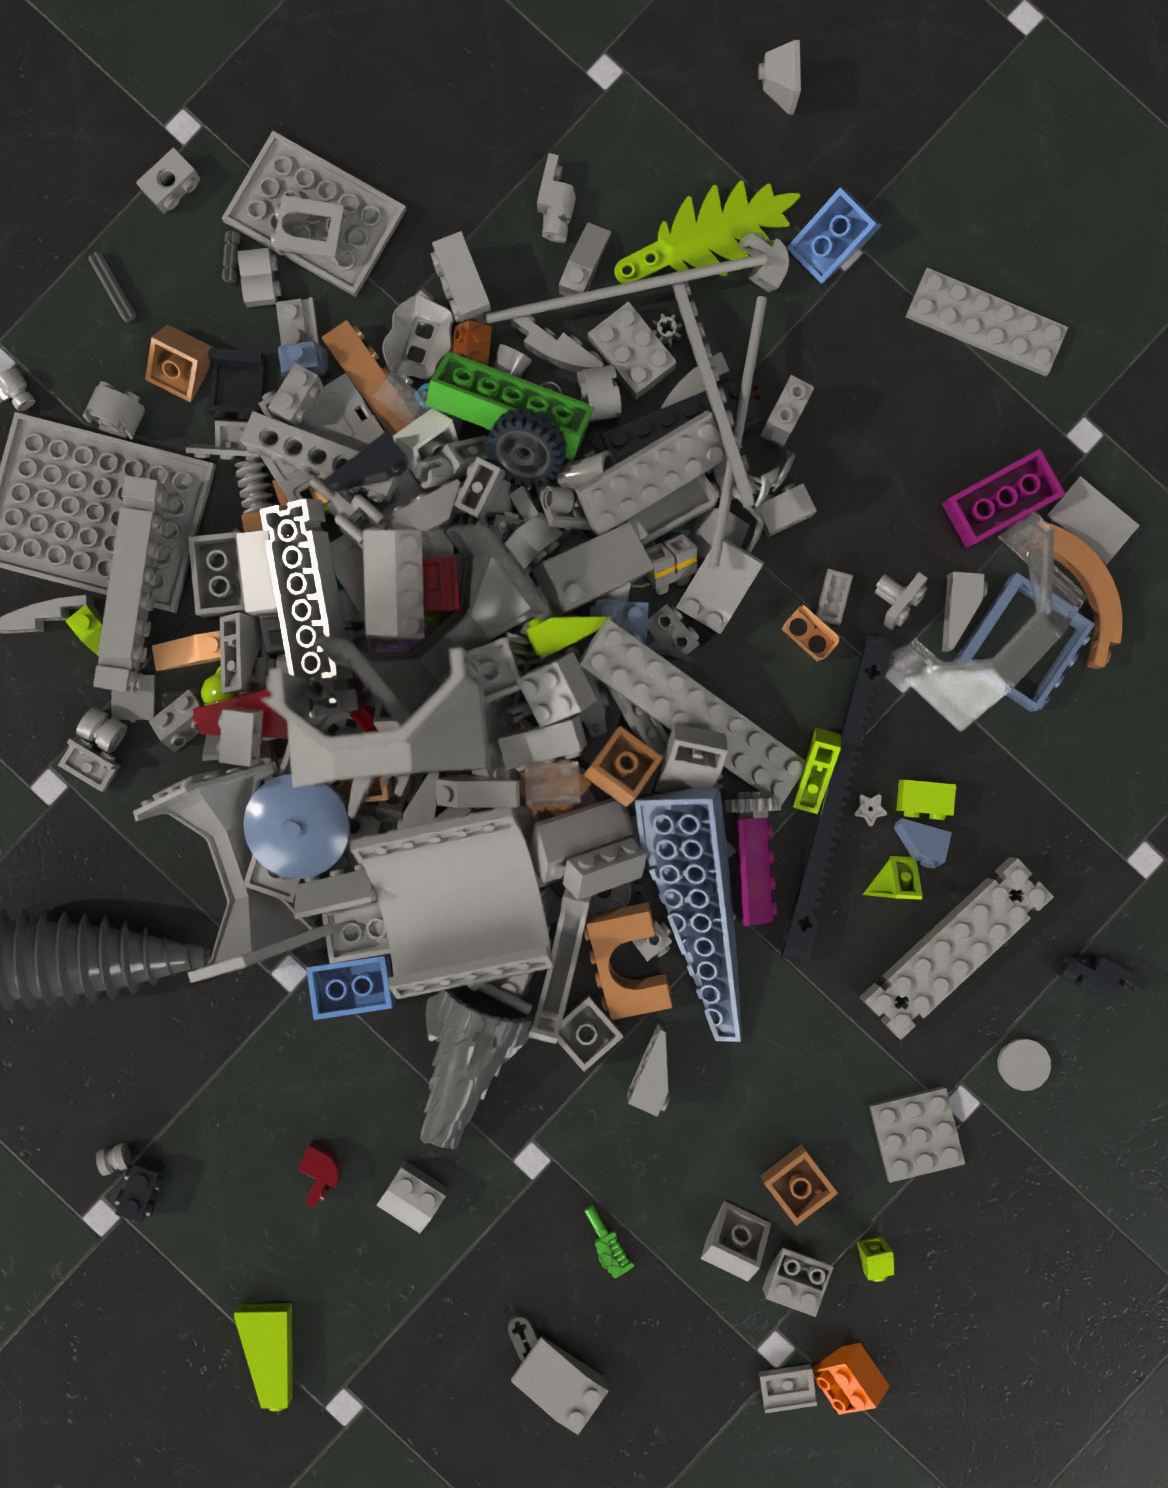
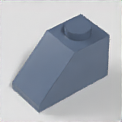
M903 818L895 823L894 829L913 860L920 861V865L927 868H936V866L938 867L945 863L952 832Z

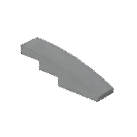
M88 595L62 597L32 604L0 617V634L44 631V621L67 620L70 609H81L84 605L94 607V598Z

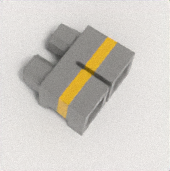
M684 534L663 542V544L660 543L645 549L655 568L646 574L645 577L651 582L652 589L658 595L667 593L669 584L672 582L681 586L690 583L691 574L697 572V546Z

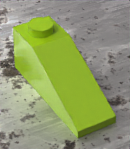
M612 617L535 618L528 622L530 627L525 629V632L538 657L543 659L599 630L606 619L614 621Z
M815 728L793 808L818 814L841 749V734Z

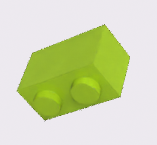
M899 780L896 811H904L905 817L919 818L920 813L930 814L929 819L945 820L946 815L954 816L956 784Z

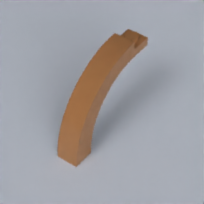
M1038 521L1032 525L1027 550L1053 558L1066 567L1079 581L1089 600L1093 623L1095 624L1086 667L1094 669L1105 667V664L1109 662L1111 657L1109 646L1120 644L1122 636L1121 602L1113 578L1099 556L1080 538L1054 524Z

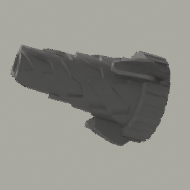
M468 985L439 990L438 994L428 998L426 1005L427 1038L430 1041L436 1040V1042H439V1046L432 1062L435 1069L429 1082V1089L431 1091L423 1112L427 1114L423 1122L420 1139L425 1144L432 1143L436 1146L453 1150L458 1147L465 1126L472 1119L480 1099H485L493 1076L498 1077L502 1063H506L531 1036L536 1016L533 1007L529 1015L478 989L475 991L471 990Z

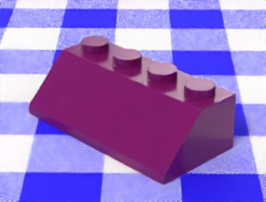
M767 818L733 819L739 922L744 926L773 922V916L777 915L776 900L771 898V890H775V876L770 874V864L774 863L773 848L768 847V838H772V824L767 822Z

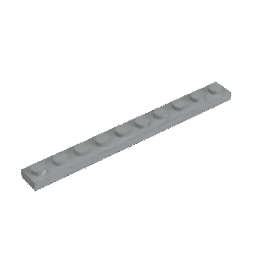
M688 281L671 284L743 507L754 505L753 495L757 494L753 478L748 479L746 471H749L746 456H740L738 451L739 448H742L738 432L732 433L730 427L734 425L731 411H725L723 404L727 403L723 387L718 388L716 384L717 381H720L715 365L710 366L709 360L712 359L709 344L703 345L701 339L705 337L702 323H696L695 317L698 316L694 300L689 302L688 295H691Z

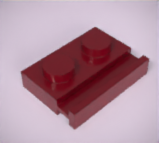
M456 557L422 559L423 613L460 611Z

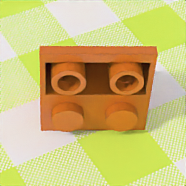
M860 1343L840 1347L812 1367L813 1378L839 1415L876 1408L890 1387Z

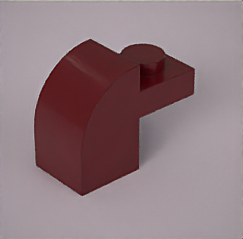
M314 1140L309 1145L297 1169L316 1179L305 1203L315 1207L319 1200L323 1202L330 1190V1187L327 1185L336 1188L342 1174L341 1162L336 1153Z

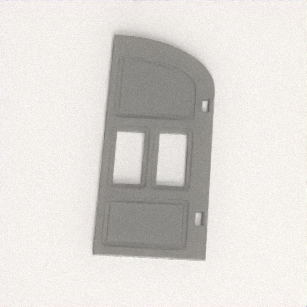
M346 373L322 388V392L311 406L307 418L299 426L301 430L359 452L384 433ZM359 408L362 409L367 417L364 421H361L356 413V410ZM278 437L270 438L267 445H274L278 441ZM302 446L294 447L291 454H299ZM264 454L261 455V458L289 502L302 500L303 498L300 493L311 487L309 482L313 477H319L311 472L309 475L302 474L294 469L295 466L287 463L285 466L278 465L270 460L271 457ZM321 455L317 457L315 463L321 464L325 462L327 456ZM408 468L402 474L394 493L397 502L381 511L386 516L385 521L389 524L387 530H399L392 527L387 517L392 514L391 511L400 505L407 506L415 502V498L423 494L422 489ZM344 490L353 498L356 495L355 493ZM365 517L357 526L362 531L379 530ZM445 530L429 538L422 536V559L451 558L454 556V546L444 533ZM344 534L333 542L329 540L334 571L365 620L363 550ZM377 639V641L384 648L393 642L394 639Z

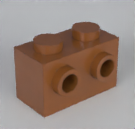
M471 320L454 326L452 353L488 366L492 326Z

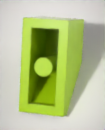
M84 605L69 617L66 623L79 639L99 656L98 651L103 617L95 607Z
M882 1236L857 1242L863 1271L868 1280L879 1282L886 1280L888 1276L894 1275L893 1251Z

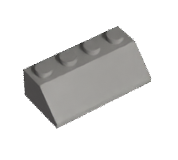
M363 530L365 638L394 640L424 639L422 530Z
M610 798L535 823L529 849L535 873L544 883L560 879L565 874L568 859L629 838H634L635 833L628 809L615 798Z

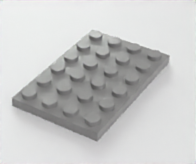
M272 131L221 219L224 223L276 252L271 244L272 230L277 228L276 207L277 204H281L282 195L344 205L348 218L339 265L329 264L325 257L284 250L282 256L356 297L407 210L406 206ZM292 212L289 215L286 233L295 237L327 242L331 218Z

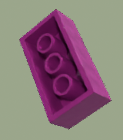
M1041 449L950 497L942 505L967 549L1065 495V492Z

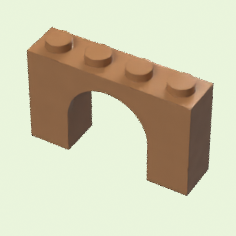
M649 902L588 915L587 924L584 927V935L586 941L591 940L590 958L592 964H597L596 982L598 988H603L605 996L601 997L604 1012L609 1011L610 1019L615 1020L672 1008V996L666 974L643 979H628L613 969L609 959L614 949L620 944L655 936V925Z

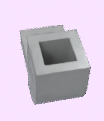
M750 233L742 237L738 247L751 256L766 253L767 264L755 266L748 279L767 292L776 290L788 271L789 256L787 249L778 238L766 243V239L760 234Z

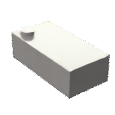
M628 522L542 562L532 572L550 603L555 616L561 617L642 578L655 568L631 522Z

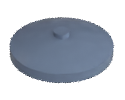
M286 773L270 779L253 794L245 810L244 834L250 851L265 868L283 877L309 878L325 872L342 856L350 839L351 818L348 816V807L343 797L330 783H321L319 787H293L292 773Z

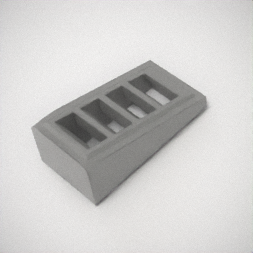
M376 776L353 778L348 809L349 817L353 818L360 813Z

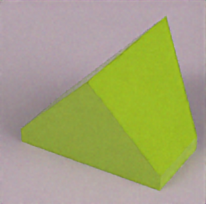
M890 856L889 861L863 895L922 899L923 895L917 861L913 860L912 857Z

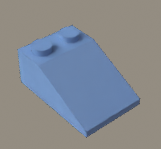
M840 187L786 248L823 284L861 249L882 225L848 190Z

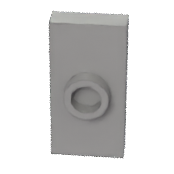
M827 569L816 611V616L821 621L838 626L841 625L853 575Z

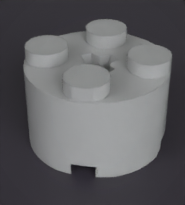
M614 365L583 369L577 372L578 385L581 388L582 394L580 401L589 404V406H594L590 422L621 417V400L619 387L616 381H614V378L617 377Z
M101 381L99 386H96L83 417L91 424L93 420L97 421L100 424L99 429L122 439H126L128 435L130 439H133L145 409L142 404L138 403L140 398L129 391H125L123 394L116 391L115 387L111 384Z

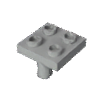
M919 572L908 587H903L888 575H883L876 585L875 593L892 605L886 613L884 620L886 627L893 630L896 625L902 626L909 616L908 613L911 611V605L916 607L924 598V593L928 589L925 587L927 577Z

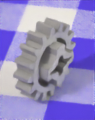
M767 791L737 792L736 799L723 800L724 812H737V819L768 817V811L781 810L780 798H767Z

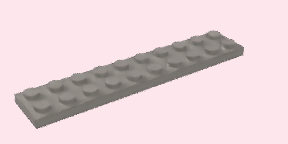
M605 620L579 659V665L670 730H672L675 723L726 734L728 752L723 767L757 791H767V798H780L782 805L803 774L806 760L611 620Z

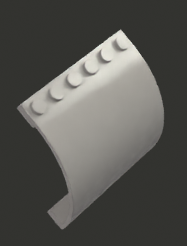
M511 806L498 807L482 813H471L454 819H443L440 822L426 825L419 824L403 830H391L375 836H363L360 839L350 841L351 851L359 864H363L381 909L394 977L388 978L389 989L397 999L553 968L548 927L535 869L522 829Z

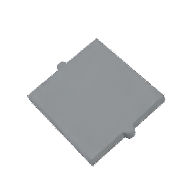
M143 675L142 686L140 689L137 688V694L112 690L111 718L130 720V722L135 723L137 720H151L155 717V675Z

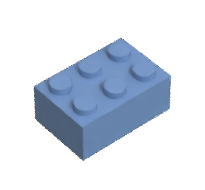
M389 954L332 964L330 962H322L306 967L314 1020L390 1009L396 1004L395 996L389 989L388 978L392 977Z

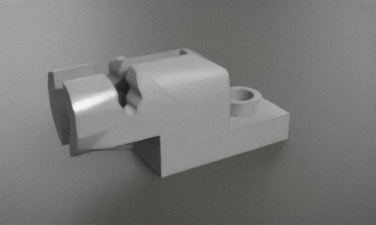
M549 153L537 200V211L543 213L542 236L553 242L565 243L568 234L567 224L571 222L576 197L572 185L560 182L563 166L559 165V155Z
M481 436L446 444L439 455L427 457L416 464L414 467L416 479L426 477L428 474V480L421 484L425 489L438 486L448 480L455 481L456 479L467 478V470L477 457L489 463L491 462V459H488L486 455L488 451L486 450L487 437Z

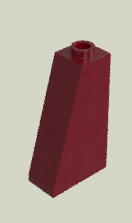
M268 687L204 703L192 709L194 713L193 721L202 735H221V728L218 722L222 709L237 706L263 710L261 737L289 739L287 719L262 700L264 698H272Z

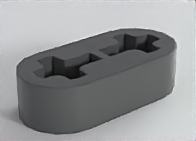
M516 1313L509 1320L508 1333L519 1358L523 1362L529 1354H525V1342L528 1341L530 1347L533 1348L539 1338L530 1318L524 1313ZM518 1321L521 1325L526 1324L524 1326V1336H522L519 1329L514 1330Z

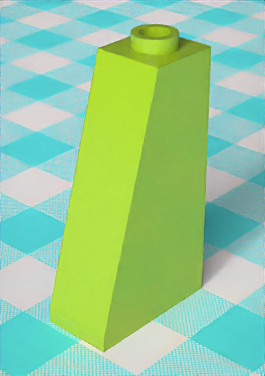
M292 1303L240 1304L234 1312V1319L261 1408H269L270 1411L284 1410L288 1408L293 1398Z

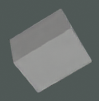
M711 508L698 515L689 540L697 546V560L702 562L712 548L719 510L717 508ZM729 511L724 538L741 547L750 525Z

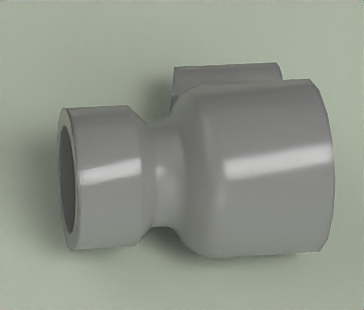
M10 368L0 373V402L12 398V403L16 410L24 411L34 405L35 399L30 392H26L27 383L18 368Z

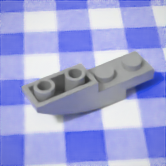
M531 315L510 319L511 325L527 337L524 340L525 349L540 359L572 372L604 366L602 363L603 359L596 352L590 351L589 353L582 347V342L575 336L570 335L569 337L563 333L556 340L555 334L546 327L541 329L535 324L536 320Z

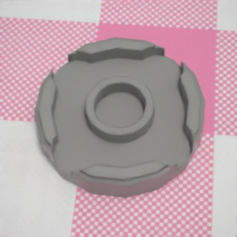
M1028 1038L1012 1040L1000 1050L997 1059L998 1071L1003 1080L1012 1088L1021 1091L1034 1090L1042 1086L1048 1079L1051 1071V1059L1047 1050L1038 1042Z

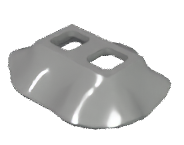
M422 295L410 297L395 309L392 315V329L384 339L382 346L386 366L391 375H408L421 379L432 378L446 353L452 351L451 329L454 315L450 310ZM419 323H425L434 327L430 339L416 335ZM414 346L426 351L423 362L417 363L407 358L411 347Z

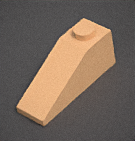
M220 631L197 634L152 645L156 671L221 661Z

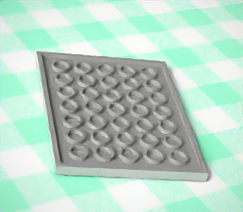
M15 412L0 465V568L107 595L119 511L123 502L122 491L125 475L158 480L161 486H164L167 489V493L170 494L168 509L162 511L161 518L166 519L165 533L160 534L159 544L162 545V555L160 560H156L155 570H158L157 585L152 587L151 596H154L155 599L154 608L177 613L190 565L188 537L198 535L216 465L211 462Z

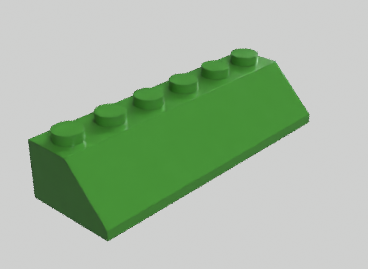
M449 351L430 380L426 406L485 427L488 430H491L500 415L506 414L508 410L513 409L515 412L517 408H523L525 413L527 408L533 409V415L540 411L544 413L543 419H546L548 416L553 419L552 426L555 424L560 426L559 433L563 432L565 435L564 441H567L565 458L574 461L581 446L595 407Z

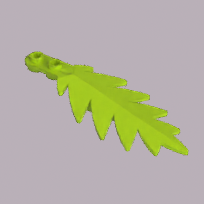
M741 180L729 195L722 213L718 187L713 185L702 204L697 223L692 198L687 196L675 217L671 233H669L667 222L663 221L659 229L658 241L620 260L615 266V277L621 284L641 280L667 266H671L679 272L689 270L684 262L696 268L720 263L712 252L728 260L749 257L745 251L738 247L739 243L737 240L741 241L742 237L750 233H757L766 239V243L771 242L759 226L788 228L790 223L782 213L798 201L800 194L787 193L773 196L771 184L768 183L756 193L748 205L745 185ZM653 255L656 259L654 262L648 263L646 257ZM625 267L632 269L629 275H625L622 272ZM728 272L717 275L727 276Z

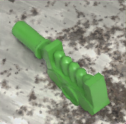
M593 1205L587 1207L584 1211L599 1236L595 1240L599 1261L602 1263V1267L607 1269L614 1278H618L632 1269L634 1264L632 1260L626 1258V1253L623 1252V1248L617 1242L616 1232L614 1230L608 1232L606 1225L602 1222Z

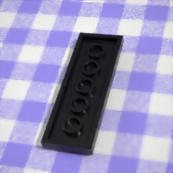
M743 375L717 386L718 388L723 387L727 403L723 405L725 411H731L734 422ZM703 391L601 434V439L606 449L614 456L616 464L703 412L709 411L713 414L707 393ZM750 392L743 432L760 426L765 422V418L752 392Z

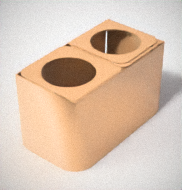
M805 605L801 608L799 607L781 628L817 662L827 657L839 643L838 635ZM801 618L807 623V631L804 635L795 636L790 632L789 625L793 619ZM815 635L822 636L826 640V648L821 653H814L809 649L808 642Z

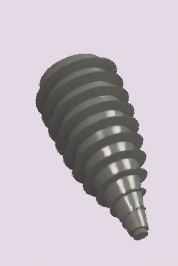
M2 909L0 912V1000L8 1012L15 1011L21 1000L27 1010L34 1011L42 998L45 1005L51 1010L58 1006L62 997H64L69 1007L74 1008L82 994H85L88 1002L94 1005L98 1002L102 991L105 990L109 998L114 1001L118 998L122 987L127 986L129 991L135 995L143 982L149 981L155 986L161 977L168 975L175 977L177 973L206 966L212 955L211 949H206L205 946L186 944L185 941L181 943L166 939V935L163 938L148 935L146 926L141 934L131 931L127 919H125L120 929L110 927L107 915L104 916L100 925L97 926L90 924L86 912L83 914L79 924L70 922L67 911H63L59 922L50 921L45 909L42 911L38 921H31L27 910L23 909L18 920L12 921L6 909Z

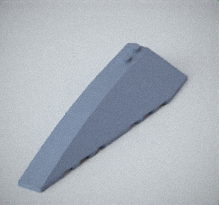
M692 788L636 798L635 808L640 845L647 852L646 858L650 866L649 872L652 879L656 881L660 891L658 895L662 904L664 903L667 909V918L681 954L685 956L688 963V972L690 976H693L697 986L696 992L704 1004V1013L715 1041L741 1042L736 936L720 788ZM718 1029L721 1030L724 1034L720 1035Z

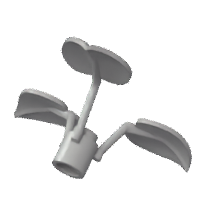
M787 450L786 464L779 476V467L761 476V478L746 473L747 478H753L754 483H762V486L755 484L756 490L761 491L754 505L755 507H758L765 499L770 486H774L771 491L773 493L781 486L793 464L795 453ZM734 481V497L742 503L736 482ZM751 506L746 508L756 518L757 523L754 537L745 550L748 553L756 545L765 524L760 515Z

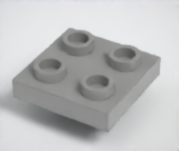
M542 482L540 486L536 487L550 527L592 530L576 490L563 488L559 483L554 482L546 484Z

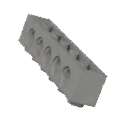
M252 411L240 439L247 448L246 451L258 457L264 454L271 457L270 460L278 465L285 466L286 463L295 466L294 469L302 474L309 475L311 472L318 475V478L322 481L359 453V451ZM278 437V441L274 445H267L270 438ZM302 446L299 454H291L294 447ZM321 455L327 456L325 462L321 464L315 463L317 457ZM402 474L398 477L393 476L386 481L346 490L355 494L358 491L366 493L369 499L378 503H382L383 500L391 503Z

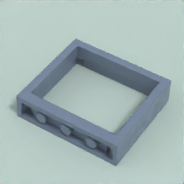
M1015 573L1009 576L954 661L1030 712L1038 711L1039 708L1042 710L1044 705L1050 700L1048 695L1053 687L1057 688L1065 677L1063 672L1066 667H1071L1077 660L1079 654L1076 652L1080 646L1087 644L1091 639L1089 637L1095 624L1019 573ZM1017 590L1076 629L1030 699L972 661V658Z

